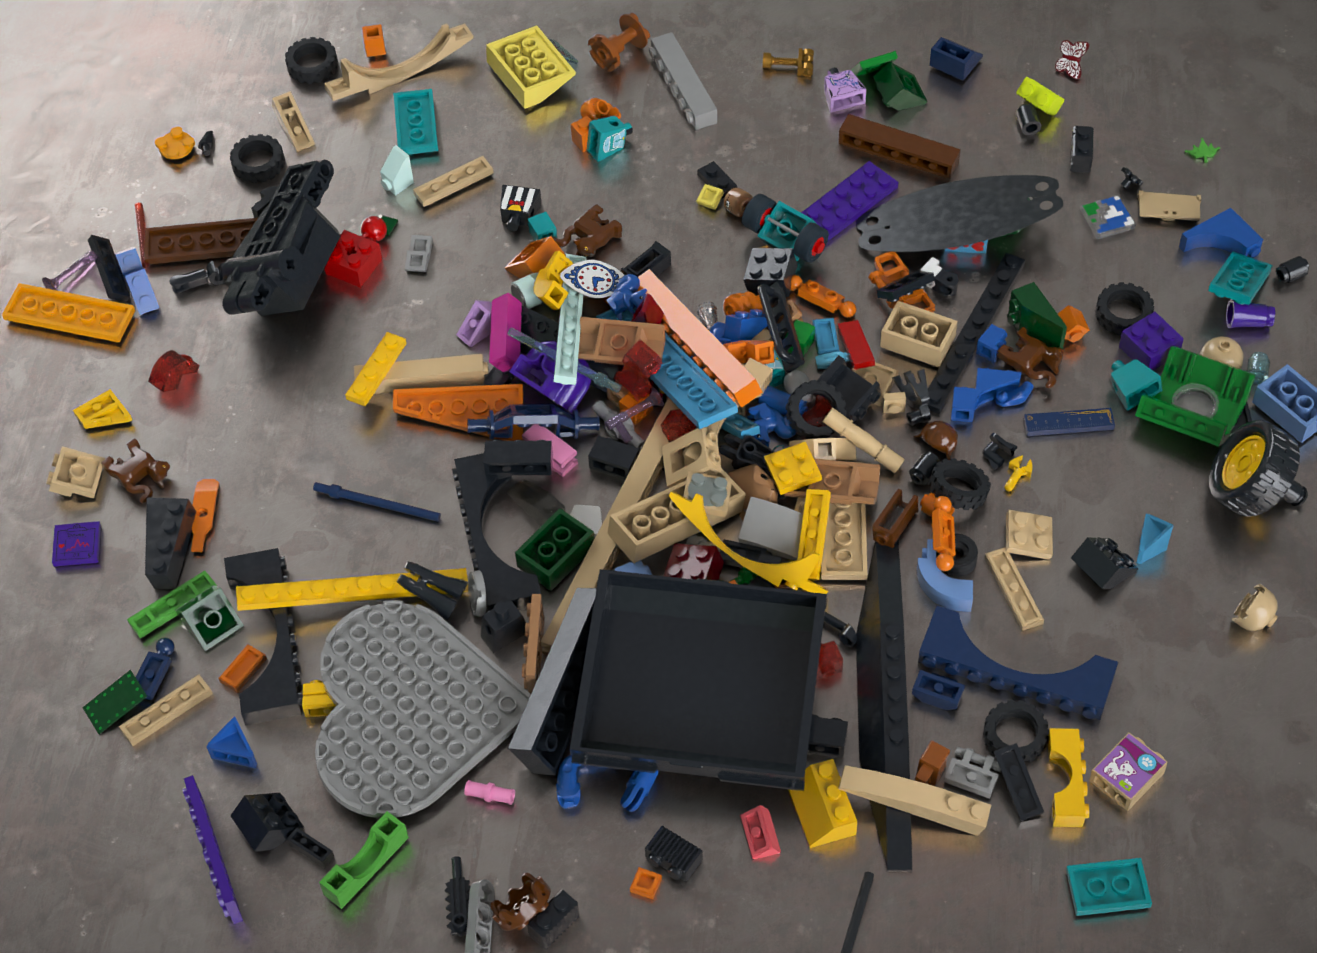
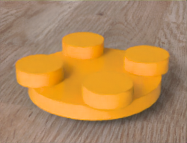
M174 127L170 133L157 138L155 145L159 148V152L163 157L167 159H180L192 151L195 140L189 134L183 132L181 127Z

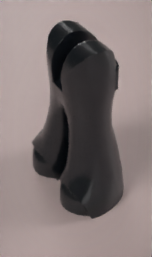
M407 561L404 569L413 576L418 577L417 582L400 574L396 582L404 589L423 599L443 619L448 621L457 605V601L433 590L427 584L437 587L459 600L468 582L444 576L417 563Z

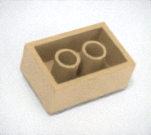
M897 301L881 331L880 347L940 368L956 337L958 321Z

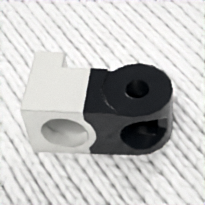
M932 257L920 269V271L934 272L935 281L926 284L927 287L946 297L955 295L959 282L958 276L939 267V260Z

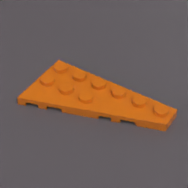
M523 384L393 389L394 413L467 431V419H487L489 417V410H493L495 414L508 405L523 404ZM513 424L512 438L495 439L524 441L522 439L524 427H518L517 424ZM472 432L489 437L487 432Z

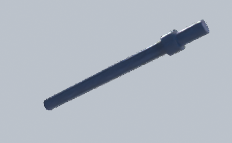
M315 482L313 486L314 491L329 494V497L339 499L341 497L437 522L441 518V513L342 489V486L332 484L330 486Z

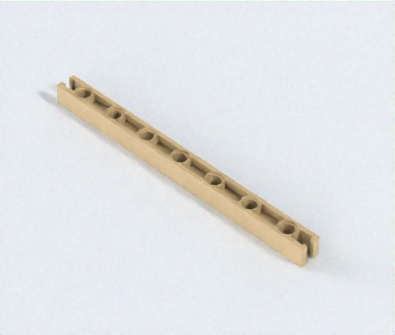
M670 398L665 403L541 640L542 654H549L576 589L597 588L600 569L611 570L621 550L607 534L610 515L648 498L664 466L662 446L679 438V430L683 429L688 417Z

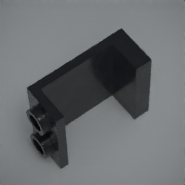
M839 355L817 380V382L825 381L828 385L832 384L836 387L835 390L837 392H841V398L846 403L845 417L853 420V424L858 419L861 420L866 415L870 404L876 403L881 396L880 384L877 381L872 385L849 369L846 365V360ZM813 394V396L832 408L827 399L821 395Z

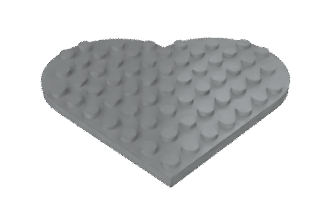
M396 600L383 601V604L373 606L368 604L343 617L328 634L320 657L322 682L328 696L336 705L323 722L318 740H316L315 758L320 779L329 794L341 805L356 813L375 818H381L387 811L394 817L410 815L434 803L517 729L531 696L526 689L437 613L419 604L414 606Z

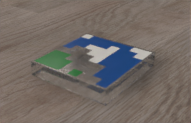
M1119 195L1081 205L1080 210L1097 239L1135 229L1136 223Z

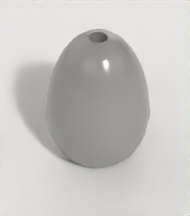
M800 370L791 371L784 377V387L790 395L802 383L810 382L807 375ZM807 394L802 400L806 401L807 404L810 403L813 399V394Z

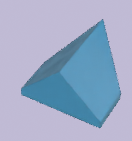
M1151 514L1145 515L1136 563L1142 564L1167 550L1173 524Z

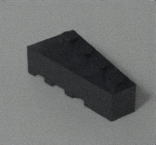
M147 497L145 575L154 589H176L196 515V510L189 499Z

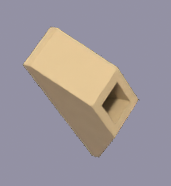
M847 438L789 441V447L806 441L814 459L856 461V445Z

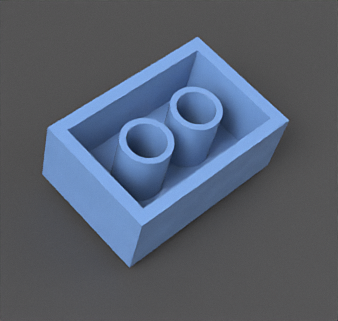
M1287 364L1257 386L1252 403L1300 443L1317 432V388Z

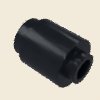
M1301 256L1283 262L1276 268L1277 278L1281 283H1290L1308 274L1309 263Z
M931 452L922 454L909 470L911 480L916 484L926 485L940 459Z

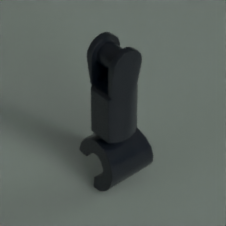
M211 261L206 266L207 271L202 268L186 274L171 277L169 282L175 293H181L190 288L206 284L208 279L214 285L225 284L222 276L224 263L215 268L214 262Z

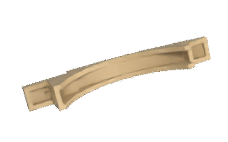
M444 24L433 40L419 53L404 62L384 68L361 67L346 58L341 59L342 77L324 83L325 89L333 101L364 90L372 94L431 67L473 39V34L466 24L450 29L448 24Z

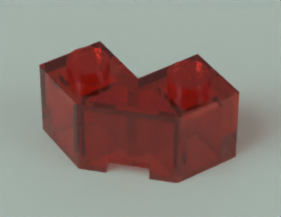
M641 339L624 355L622 362L625 365L622 372L618 371L614 378L619 387L636 402L648 395L652 387L648 378L657 373L663 363L659 355Z

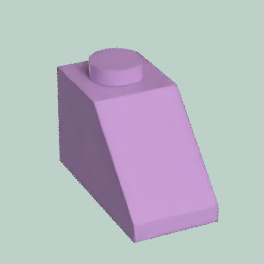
M476 300L456 335L469 347H473L490 335L492 302Z

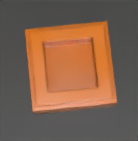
M638 867L630 886V892L653 900L662 880V875Z

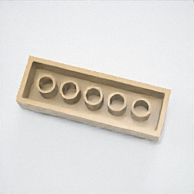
M722 468L721 473L712 470L702 473L731 479ZM733 480L726 517L706 514L711 526L742 512L746 494ZM686 481L610 515L607 534L633 563L701 532L669 497L671 491L684 496Z

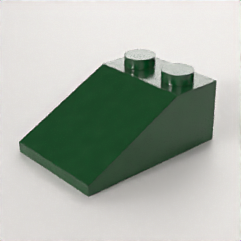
M1035 282L1012 290L1007 314L1009 324L1014 326L1017 331L1022 327L1026 328L1027 335L1041 340L1048 347L1063 349L1067 326Z

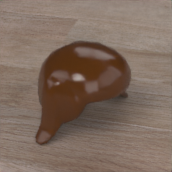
M934 421L928 423L919 435L913 437H922L930 446L945 453L947 460H950L957 445L958 434L950 424L944 421Z

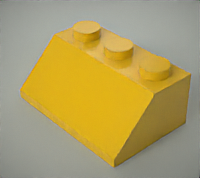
M834 759L812 764L806 768L804 791L788 789L809 848L856 835L857 819L847 793L838 789L841 778Z

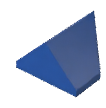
M234 716L208 743L207 749L210 757L256 768L255 756Z

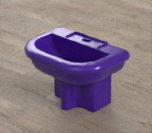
M541 342L535 345L526 356L520 354L509 372L570 413H573V409L577 408L591 384L592 372L588 363L584 359H578L576 384L564 385L553 382L557 342Z

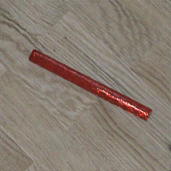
M136 203L134 206L141 264L143 268H148L150 263L144 261L145 220L143 204Z

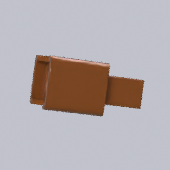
M931 740L919 759L915 781L936 786L947 767L946 761L950 750Z

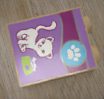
M1128 733L1092 769L1089 781L1121 807L1129 811L1164 774L1168 762L1160 753L1154 752L1147 747L1142 739Z

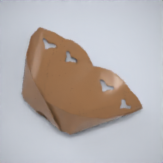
M753 464L727 473L746 494L742 512L739 513L742 521L746 514L744 509L747 510L751 497L777 504L778 493L774 485L775 483L758 465ZM761 474H764L766 477H768V480L763 479L761 477Z

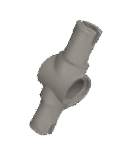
M602 400L596 402L593 406V411L604 420L605 430L608 435L614 440L620 438L641 451L646 441L634 431L631 418L624 412L618 414L616 411H612Z

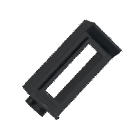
M655 241L649 249L629 265L621 268V272L624 275L634 274L639 277L650 269L657 277L671 266V251Z

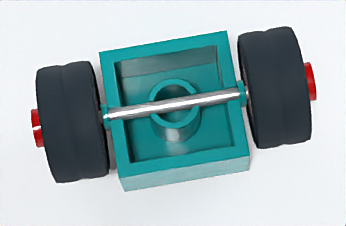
M764 194L755 195L747 204L742 216V224L751 231L758 233L757 236L767 245L773 248H792L796 261L801 258L809 263L814 262L822 254L828 242L829 233L825 228L820 227L810 217L781 201L776 203Z

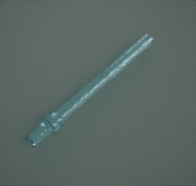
M512 327L509 329V336L541 353L547 354L554 360L556 359V351ZM578 363V373L592 379L594 384L600 387L605 386L619 393L622 387L620 384L608 379V376L602 372L597 373Z

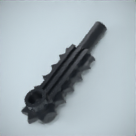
M455 856L451 858L452 879H450V882L445 883L447 888L444 890L450 894L445 898V901L450 903L446 910L451 912L446 916L451 921L446 926L451 929V936L457 935L462 938L467 932L468 901L470 895L467 892L470 891L471 886H469L470 880H465V877H462L461 857Z

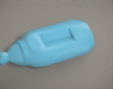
M841 351L818 355L815 357L817 369H827L838 355L844 358L847 363L850 361L849 355Z

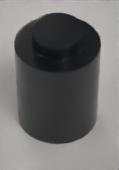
M1032 104L1020 106L1016 111V115L1023 134L1034 135L1038 133L1042 125L1035 106Z

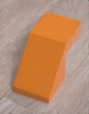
M741 340L723 344L741 364L747 363L749 358L762 364L775 362L774 341Z

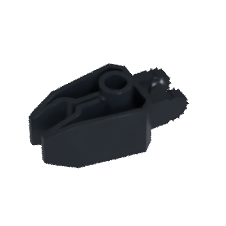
M731 434L725 435L724 441L738 450L721 445L719 453L733 460L731 463L733 469L736 470L756 464L772 478L764 456L774 453L773 450L751 435L744 436L743 440ZM761 474L762 478H768L764 474Z

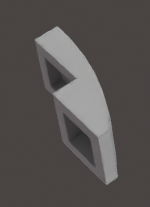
M411 235L405 271L426 272L432 249V236Z

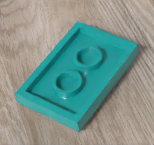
M1141 858L1068 865L1066 868L1076 916L1145 909L1152 906Z

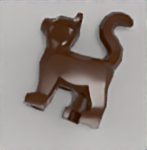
M596 204L563 232V239L552 238L559 247H565L571 241V235L576 234L580 237L573 240L577 245L576 255L593 257L596 250L605 246L611 238L622 237V224L617 220H613L610 223L608 219L601 220L598 214L603 212V208Z
M1022 327L1017 332L1019 340L1015 344L1020 350L1014 352L1012 347L1003 345L997 350V357L1012 366L1017 372H1021V374L1033 380L1047 379L1045 387L1051 388L1057 381L1055 375L1045 370L1038 372L1033 370L1037 364L1043 361L1055 374H1058V366L1062 362L1064 351L1062 348L1048 347L1041 340L1027 335V329Z
M134 438L127 443L131 452L130 459L124 462L121 458H118L117 463L113 464L114 459L109 456L101 464L109 475L118 479L128 492L132 494L144 493L140 499V502L144 504L147 503V497L152 498L153 490L145 485H136L149 474L152 480L163 489L162 481L166 478L170 465L166 461L155 460L150 453L140 449L138 441Z

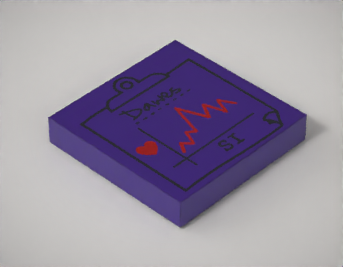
M100 522L55 525L52 553L53 566L99 563Z

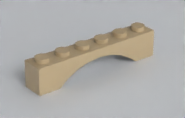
M749 358L747 363L742 365L756 379L764 393L772 381L773 369ZM726 418L704 428L716 432L718 438L719 430ZM699 442L685 447L683 451L684 466L695 462L700 457L702 447Z

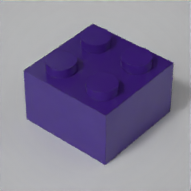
M1153 312L1122 331L1119 348L1132 360H1138L1154 371L1166 363L1171 346L1182 348L1184 338L1161 316Z

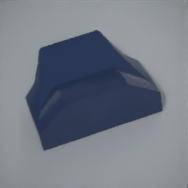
M920 670L912 688V694L923 703L944 710L957 709L965 685L945 676Z

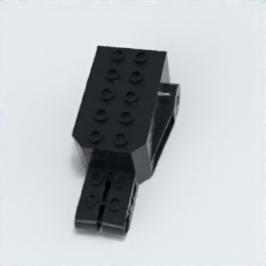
M325 159L288 167L268 207L263 210L233 257L226 260L223 264L222 276L229 288L223 298L222 306L227 314L235 315L256 311L261 316L304 309L340 238L337 228L317 209L321 203V198L329 188V183L334 174V168L330 161Z

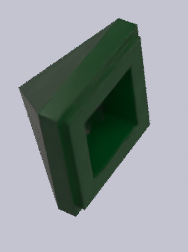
M379 214L378 217L386 223V235L390 236L398 223V219Z

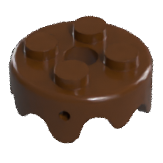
M524 873L521 878L523 886L508 890L509 899L507 904H503L499 900L491 902V909L494 913L492 918L502 930H521L529 923L532 917L548 907L549 903L547 901L550 897L551 889L540 875L535 878L530 873Z

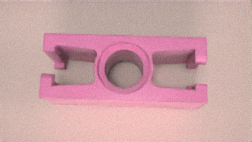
M534 424L522 434V439L525 441H552V469L562 477L578 464V460L575 458L577 451L547 428Z

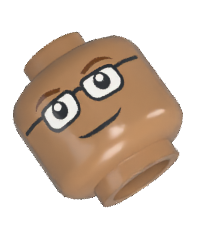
M733 188L724 198V207L733 215L742 217L747 204L753 197L741 188Z

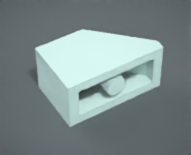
M395 145L380 173L383 188L396 196L412 185L414 180L409 155Z

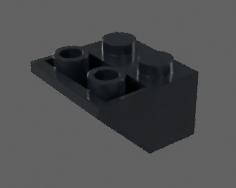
M1087 537L1071 557L1102 589L1114 588L1138 570L1133 564V558L1126 553H1122L1117 548L1118 544L1110 538Z
M280 792L244 795L230 815L254 852L273 850L287 841V838L296 828L300 830L305 828Z

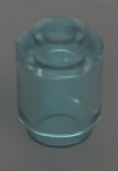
M1255 352L1248 359L1247 371L1256 374L1253 384L1260 385L1269 377L1270 360L1267 354Z

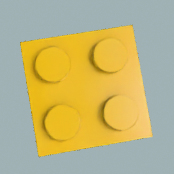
M806 441L764 456L765 463L780 495L822 480V475Z

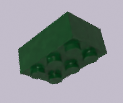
M559 508L515 552L517 568L523 572L537 575L538 582L552 591L586 556L595 539L594 531Z

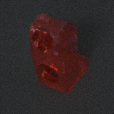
M817 395L815 406L811 410L804 412L802 418L812 426H826L822 421L832 406L827 399Z

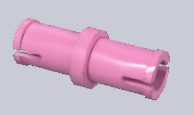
M468 780L464 789L466 796L483 798L486 802L493 800L512 805L515 798L514 789L497 787L494 783L490 782L482 784Z

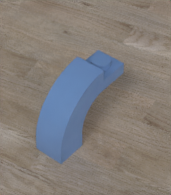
M928 539L927 548H922V558H918L917 579L921 589L933 602L944 608L954 611L971 612L973 580L953 579L939 570L936 566V551L933 550V539Z

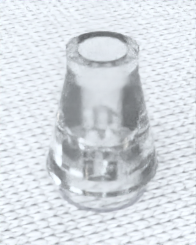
M704 302L698 306L697 315L702 324L710 331L711 327L718 322L717 307L713 302Z

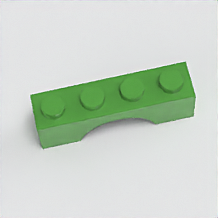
M387 811L370 828L369 836L357 855L343 865L336 864L319 882L323 895L342 909L409 838L405 824Z

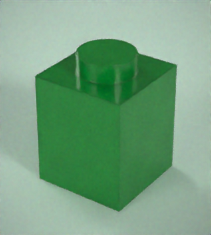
M796 319L793 324L803 357H805L815 340V326ZM791 347L788 350V352L792 353L793 347Z

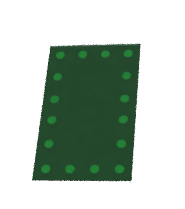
M130 669L82 708L97 733L100 734L144 700L147 695Z

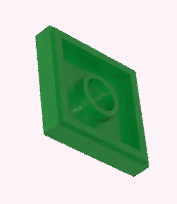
M893 51L860 61L851 71L857 77L880 70L889 61L893 63L898 58L897 53Z

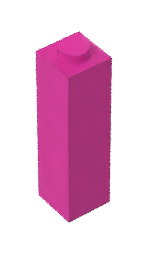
M510 293L492 300L489 363L502 372L510 370L520 356L522 302Z

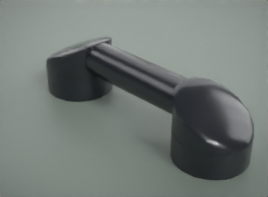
M825 612L824 622L840 630L839 640L844 645L853 647L858 640L854 628L849 623L846 624Z

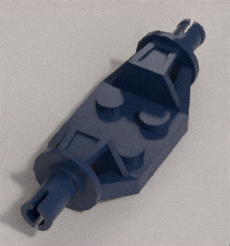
M511 404L495 414L493 410H489V417L487 419H467L468 433L487 432L490 441H493L494 438H512L513 424H517L518 427H529L530 424L550 427L554 424V433L557 437L573 436L574 439H578L580 430L599 431L600 427L599 417H580L577 409H573L571 414L554 404ZM560 425H563V426H566V427H569V428H560Z

